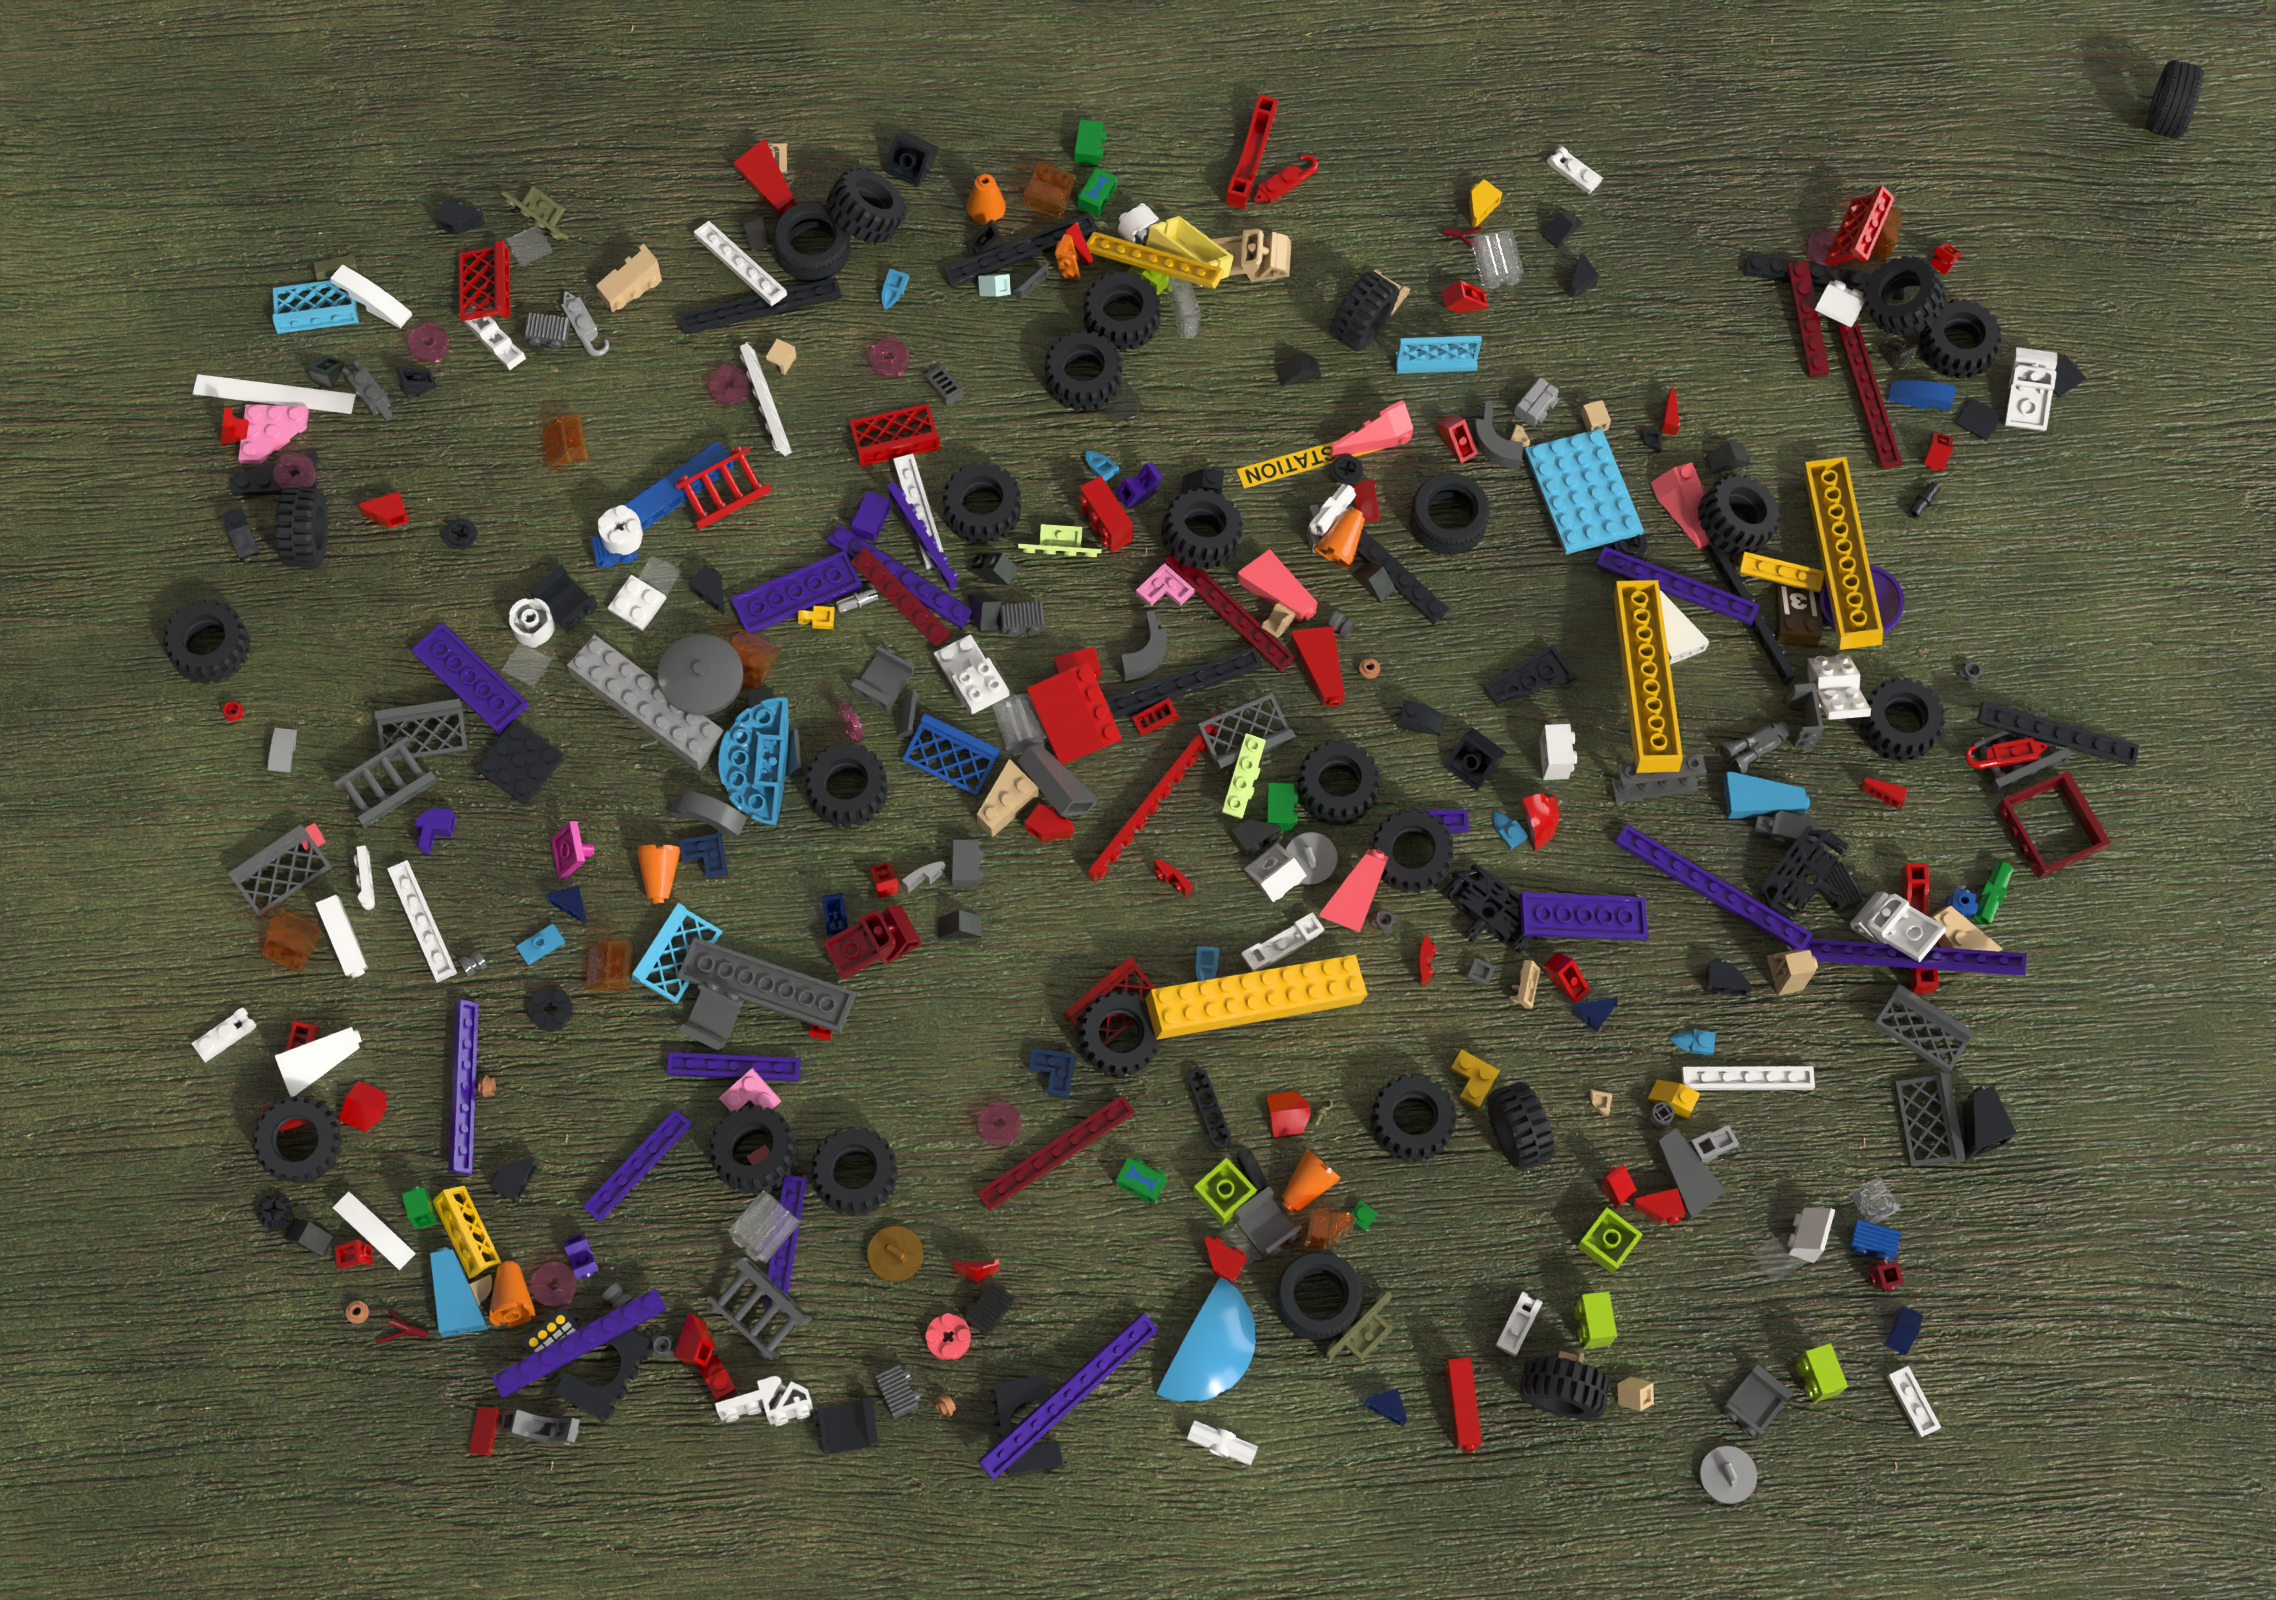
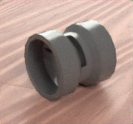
M1337 610L1327 627L1333 626L1334 631L1339 632L1340 636L1346 639L1356 621L1352 618L1344 617L1343 613Z
M478 949L472 951L469 957L462 956L458 959L468 978L473 976L476 970L488 968Z
M1666 1102L1657 1103L1649 1115L1651 1125L1657 1129L1666 1128L1674 1117L1673 1107Z
M618 1283L610 1286L601 1296V1299L606 1304L612 1305V1311L633 1300L629 1294H624L623 1288Z

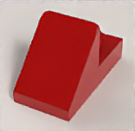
M1944 243L1935 250L1934 254L1936 255L1931 260L1930 265H1933L1942 274H1947L1963 253L1950 244Z
M224 408L221 444H228L247 438L249 421L232 416L233 408Z
M890 862L869 868L879 898L899 892L897 877Z

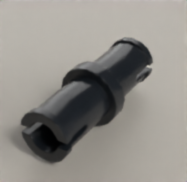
M1929 482L1924 491L1917 495L1915 503L1908 510L1910 517L1917 519L1925 508L1930 507L1932 499L1940 491L1937 483Z

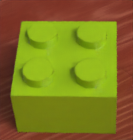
M1228 1158L1223 1160L1199 1181L1193 1189V1194L1222 1225L1232 1218L1238 1208L1255 1197L1257 1189Z
M1606 1207L1577 1248L1611 1274H1614L1643 1234Z
M1609 1291L1583 1294L1576 1307H1574L1575 1320H1579L1580 1329L1577 1331L1579 1342H1583L1584 1348L1611 1345L1617 1337Z
M1831 1343L1808 1350L1797 1360V1372L1800 1377L1803 1376L1806 1383L1804 1386L1806 1395L1812 1399L1813 1403L1837 1396L1848 1387Z

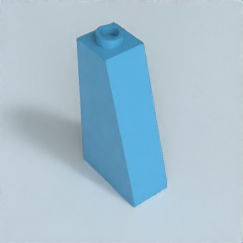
M1726 772L1723 778L1728 819L1758 818V816L1774 817L1780 811L1803 816L1807 808L1810 807L1809 796H1806L1805 788L1734 772Z
M444 1247L430 1253L438 1328L442 1337L488 1329V1324L453 1249L450 1250Z

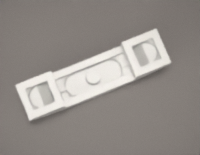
M1312 912L1296 921L1294 926L1266 942L1258 943L1242 952L1241 956L1252 972L1298 950L1325 929Z

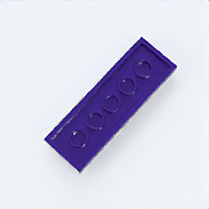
M844 550L730 599L747 636L798 615L799 610H811L813 606L823 605L861 589L862 583Z
M443 623L438 625L411 649L415 657L497 734L529 707L527 701Z
M1522 892L1519 895L1522 936L1646 941L1648 939L1645 897Z

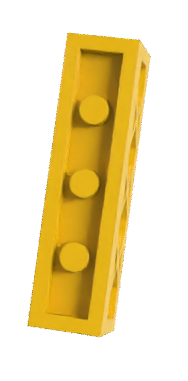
M1744 552L1739 556L1740 574L1818 593L1821 591L1825 571Z
M465 1185L443 1190L433 1200V1204L469 1279L477 1277L484 1269L499 1266L501 1264L499 1256ZM460 1193L463 1204L455 1200L454 1194ZM463 1213L471 1216L472 1224L464 1219ZM473 1232L480 1235L481 1243L474 1239ZM482 1251L489 1254L492 1261L485 1262Z

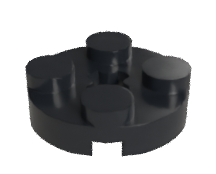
M545 988L532 995L528 1006V1014L533 1024L539 1027V1029L546 1032H555L561 1030L568 1020L570 1021L573 1015V1005L565 991L558 988ZM549 1005L557 1007L551 1015L548 1014V1011H545V1008H548Z

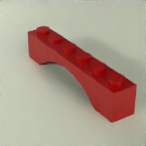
M1259 94L1247 139L1227 191L1226 205L1244 210L1246 208L1275 120L1278 99Z
M1906 863L1900 872L1903 899L1909 902V906L1928 916L1930 884L1928 863ZM1909 968L1911 992L1914 994H1933L1939 986L1938 970Z

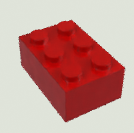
M1102 476L1080 486L1078 508L1083 516L1086 515L1089 519V525L1093 532L1097 531L1102 546L1104 548L1107 547L1110 553L1131 543L1133 523Z

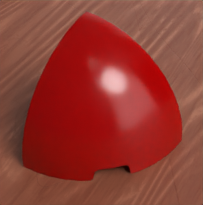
M1544 793L1531 795L1523 798L1520 804V808L1530 827L1528 838L1534 851L1549 842L1555 834L1559 823V805L1553 793L1545 796Z

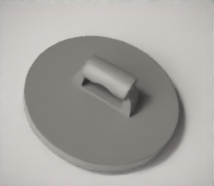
M1314 832L1303 833L1295 837L1286 848V851L1296 859L1307 875L1302 879L1301 884H1320L1329 879L1336 869L1338 862L1336 848L1331 840L1322 834Z
M1721 1446L1709 1452L1703 1459L1700 1466V1480L1704 1490L1714 1500L1725 1504H1735L1745 1500L1755 1489L1757 1470L1753 1460L1743 1450L1733 1446Z

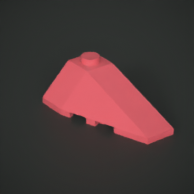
M1401 400L1380 412L1381 417L1373 422H1370V420L1366 421L1357 433L1351 431L1332 444L1330 456L1337 457L1407 443L1412 438L1413 426L1404 401Z
M1693 463L1674 467L1650 483L1657 502L1661 507L1664 506L1670 513L1669 516L1672 520H1675L1681 526L1683 533L1697 549L1705 548L1709 539L1705 535V530H1702L1700 526L1701 521L1698 518V505L1704 495L1699 477Z

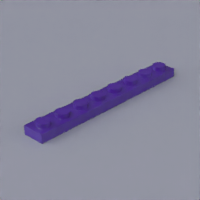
M838 525L827 538L829 545L840 552L845 550L851 559L866 547L928 609L962 630L973 616L971 609L843 526Z
M1604 547L1596 564L1597 568L1632 581L1658 580L1659 589L1662 592L1748 625H1752L1759 610L1760 604L1608 547Z
M460 999L455 1001L448 1172L469 1175L472 1174L479 1004Z
M655 1288L491 1377L501 1397L504 1398L667 1309Z

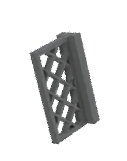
M1273 693L1197 724L1198 730L1214 762L1213 767L1216 773L1230 768L1237 763L1241 747L1232 745V741L1235 735L1242 738L1245 736V734L1236 731L1239 722L1251 726L1248 732L1250 735L1253 727L1264 731L1261 739L1266 740L1262 754L1290 743L1296 737L1293 730L1289 729ZM1268 700L1273 707L1271 714L1260 710L1262 703ZM1248 709L1255 712L1252 722L1241 718L1244 710ZM1258 714L1269 718L1266 727L1255 723ZM1230 717L1237 720L1234 730L1223 726L1225 718ZM1272 719L1280 722L1283 730L1276 732L1269 729ZM1208 725L1217 727L1216 736L1208 735L1204 727ZM1221 729L1232 733L1229 743L1218 739ZM1216 743L1227 747L1225 754L1217 756L1214 750Z
M454 699L375 711L381 752L389 747L400 731L409 737L410 742L414 740L421 745L416 753L411 754L414 759L468 751L462 701ZM459 715V723L454 729L445 723L450 716ZM435 718L440 723L432 732L424 725L429 719ZM413 721L419 726L410 735L403 728L407 722ZM393 725L397 730L389 738L384 734L383 726ZM443 725L452 731L445 741L436 735ZM422 728L431 734L424 744L414 738ZM454 734L462 738V746L452 747L448 742ZM433 737L442 742L438 750H431L427 747ZM398 752L395 756L390 757L388 760L390 762L402 761L404 759Z
M300 824L228 874L260 917L332 869V866L303 825ZM308 840L311 844L310 854L298 853L299 844ZM314 850L316 851V853L318 854V856H317V855H313V851H314ZM284 854L293 855L292 865H279L281 856ZM297 856L309 858L307 869L295 867ZM312 858L321 859L325 864L318 871L310 870ZM267 866L275 867L273 879L261 877L262 869ZM278 868L290 870L288 881L276 880ZM293 872H306L304 881L301 883L292 882ZM247 879L257 880L255 891L245 890L241 883ZM260 880L272 882L270 894L258 892ZM275 883L287 884L286 893L274 895ZM249 894H254L253 900L251 899ZM257 895L269 897L268 904L261 910L255 904Z
M1900 984L1873 1025L1948 1074L1974 1034V1031ZM1892 1004L1901 1009L1902 1012L1894 1013ZM1905 1017L1907 1025L1899 1026L1897 1018ZM1911 1017L1920 1021L1921 1024L1913 1025ZM1891 1018L1893 1026L1889 1027L1881 1022L1882 1019ZM1923 1029L1926 1037L1918 1038L1916 1030ZM1929 1029L1934 1030L1940 1036L1932 1037ZM1910 1030L1912 1038L1908 1039L1903 1036L1902 1031ZM1942 1041L1945 1049L1937 1050L1934 1042ZM1948 1041L1956 1044L1959 1048L1951 1049ZM1928 1042L1931 1050L1923 1049L1921 1043ZM1947 1054L1950 1064L1948 1065L1942 1061L1939 1055Z
M1945 1072L1940 1073L1938 1076L1896 1081L1895 1085L1911 1167L1946 1162H1964L1965 1153L1950 1075ZM1936 1082L1937 1090L1933 1096L1922 1089L1926 1083ZM1910 1085L1917 1091L1909 1099L1902 1094L1901 1086ZM1919 1092L1930 1099L1924 1108L1913 1101ZM1932 1101L1941 1108V1112L1937 1117L1926 1110ZM1910 1104L1921 1111L1915 1120L1906 1115V1109ZM1923 1113L1934 1120L1928 1129L1917 1122ZM1936 1122L1945 1129V1133L1941 1138L1930 1132ZM1914 1125L1925 1132L1919 1141L1910 1136L1909 1131ZM1927 1134L1938 1141L1932 1150L1921 1144ZM1941 1143L1948 1148L1950 1156L1940 1157L1934 1151ZM1918 1146L1929 1153L1924 1160L1915 1161L1913 1152Z

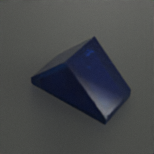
M579 886L547 894L546 897L549 904L586 924L587 917Z
M843 893L821 896L827 936L836 935L847 929L848 923Z
M1618 999L1576 1003L1572 1008V1014L1598 1032L1614 1011Z
M1902 1305L1885 1346L1906 1355L1921 1329L1923 1315Z
M1398 1389L1366 1398L1364 1407L1404 1427L1407 1416Z

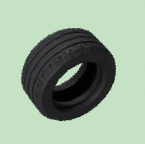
M2178 60L2167 62L2157 83L2148 112L2146 128L2150 133L2172 139L2181 138L2185 134L2194 114L2203 84L2204 71L2200 66Z
M806 202L795 205L784 212L775 224L773 241L776 258L782 269L790 276L803 281L815 282L836 275L846 265L850 256V235L845 232V229L837 225L836 220L832 219L831 212L828 211L826 204ZM815 228L824 230L833 238L831 246L826 251L817 255L801 254L791 246L793 238L805 229Z
M1439 474L1429 478L1418 488L1411 505L1409 520L1415 538L1418 539L1419 543H1422L1421 545L1430 549V551L1444 555H1457L1474 548L1483 538L1489 520L1490 506L1486 493L1472 479L1460 474ZM1454 499L1462 503L1469 510L1471 521L1463 528L1456 530L1444 529L1432 521L1428 508L1438 500Z
M1313 1251L1307 1254L1304 1253L1302 1256L1299 1255L1283 1269L1276 1286L1275 1304L1279 1318L1287 1329L1306 1340L1327 1341L1338 1337L1347 1327L1353 1324L1360 1309L1362 1288L1360 1280L1354 1272L1355 1270L1351 1268V1265L1346 1260H1343L1341 1257L1339 1258L1336 1254L1333 1255V1253ZM1319 1274L1334 1280L1341 1289L1343 1297L1342 1306L1339 1311L1330 1317L1321 1319L1313 1318L1303 1313L1297 1306L1293 1294L1295 1286L1301 1279L1309 1275Z

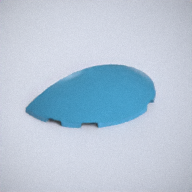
M788 698L767 699L752 708L744 710L735 719L736 722L730 730L726 731L719 751V774L732 803L738 809L748 814L750 818L770 825H777L785 784L789 729Z
M1222 1277L1217 1281L1174 1357L1156 1393L1157 1395L1177 1402L1206 1401L1215 1398L1226 1389L1232 1388L1248 1369L1256 1344L1255 1322L1251 1309L1244 1300L1243 1295L1229 1281Z

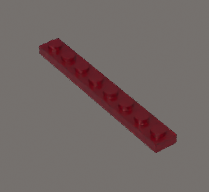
M1854 323L1852 327L1845 324L1839 325L1837 329L1880 468L1881 470L1901 467L1902 460L1859 323Z
M1173 554L1164 559V563L1194 588L1195 593L1253 648L1255 647L1256 651L1279 673L1295 661V656L1271 633L1263 629L1262 625L1203 569H1195V566L1191 565L1187 567L1184 565V562L1175 560Z
M1121 1095L979 1190L977 1196L987 1210L991 1212L1135 1115V1111L1125 1097Z

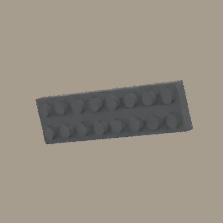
M697 938L693 939L677 976L678 979L695 985L705 981L716 982L720 985L719 988L738 993L739 998L745 1002L839 1034L843 1029L856 997L855 991Z

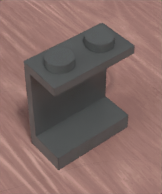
M877 646L876 657L860 680L855 678L851 684L852 694L888 713L914 675V665L909 659L896 656L891 649Z
M1815 683L1795 684L1786 699L1787 709L1804 707L1807 727H1802L1794 742V747L1807 749L1817 743L1824 727Z
M705 981L698 985V989L701 990L688 1021L682 1023L679 1032L719 1050L725 1046L744 1000L739 998V994L734 991H725L719 988L720 985L716 982Z
M1269 1186L1238 1208L1232 1216V1219L1264 1259L1270 1255L1274 1258L1283 1250L1282 1246L1286 1243L1291 1245L1300 1238L1299 1233L1302 1229L1300 1224L1295 1227L1272 1199L1274 1192Z

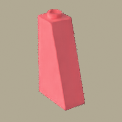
M1270 549L1238 572L1237 582L1241 586L1273 606L1280 602L1296 613L1294 619L1298 622H1302L1304 619L1309 620L1316 614L1317 601Z
M1368 849L1324 906L1320 917L1360 932L1388 856H1385V853L1381 850Z

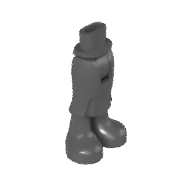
M1783 720L1778 723L1772 722L1770 725L1763 726L1754 733L1742 737L1741 740L1719 744L1717 750L1724 761L1731 760L1730 769L1732 772L1745 775L1749 763L1753 760H1758L1763 754L1777 748L1791 734V730ZM1745 750L1746 753L1733 758L1740 751Z

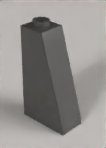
M1028 746L1023 750L1018 763L1061 816L1088 814L1099 799L1043 746Z
M1675 1128L1671 1132L1666 1130L1657 1137L1659 1141L1655 1147L1672 1188H1678L1685 1210L1684 1216L1687 1221H1690L1720 1199L1726 1190Z

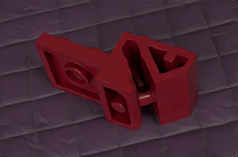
M901 905L889 906L882 914L878 910H872L859 918L860 922L822 942L843 980L880 959L886 965L923 944Z

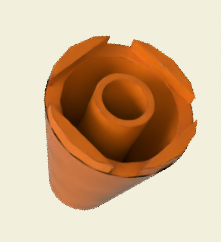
M981 174L976 178L966 203L968 215L973 218V221L982 225H986L991 219L994 221L999 218L1001 219L1006 210V203L995 179L989 174Z
M1352 508V510L1347 509L1316 543L1315 551L1329 561H1337L1339 566L1350 568L1365 521L1362 517L1363 513L1355 508Z
M656 845L638 846L637 855L646 897L651 900L652 904H664V900L669 899L680 855V847L663 845V847Z
M1307 1150L1303 1154L1281 1196L1284 1199L1282 1204L1291 1212L1294 1209L1299 1211L1336 1184L1340 1177L1310 1150Z
M505 1261L497 1267L489 1320L497 1326H501L500 1322L508 1323V1327L526 1324L532 1320V1315L535 1316V1309L520 1265L514 1261Z

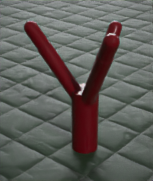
M1482 226L1465 230L1444 229V236L1461 238L1480 256L1483 255V252L1464 236L1465 234L1482 232Z
M390 1309L388 1313L398 1322L388 1319L386 1323L404 1331L378 1339L376 1343L380 1344L407 1334L427 1338L429 1330L409 1325Z

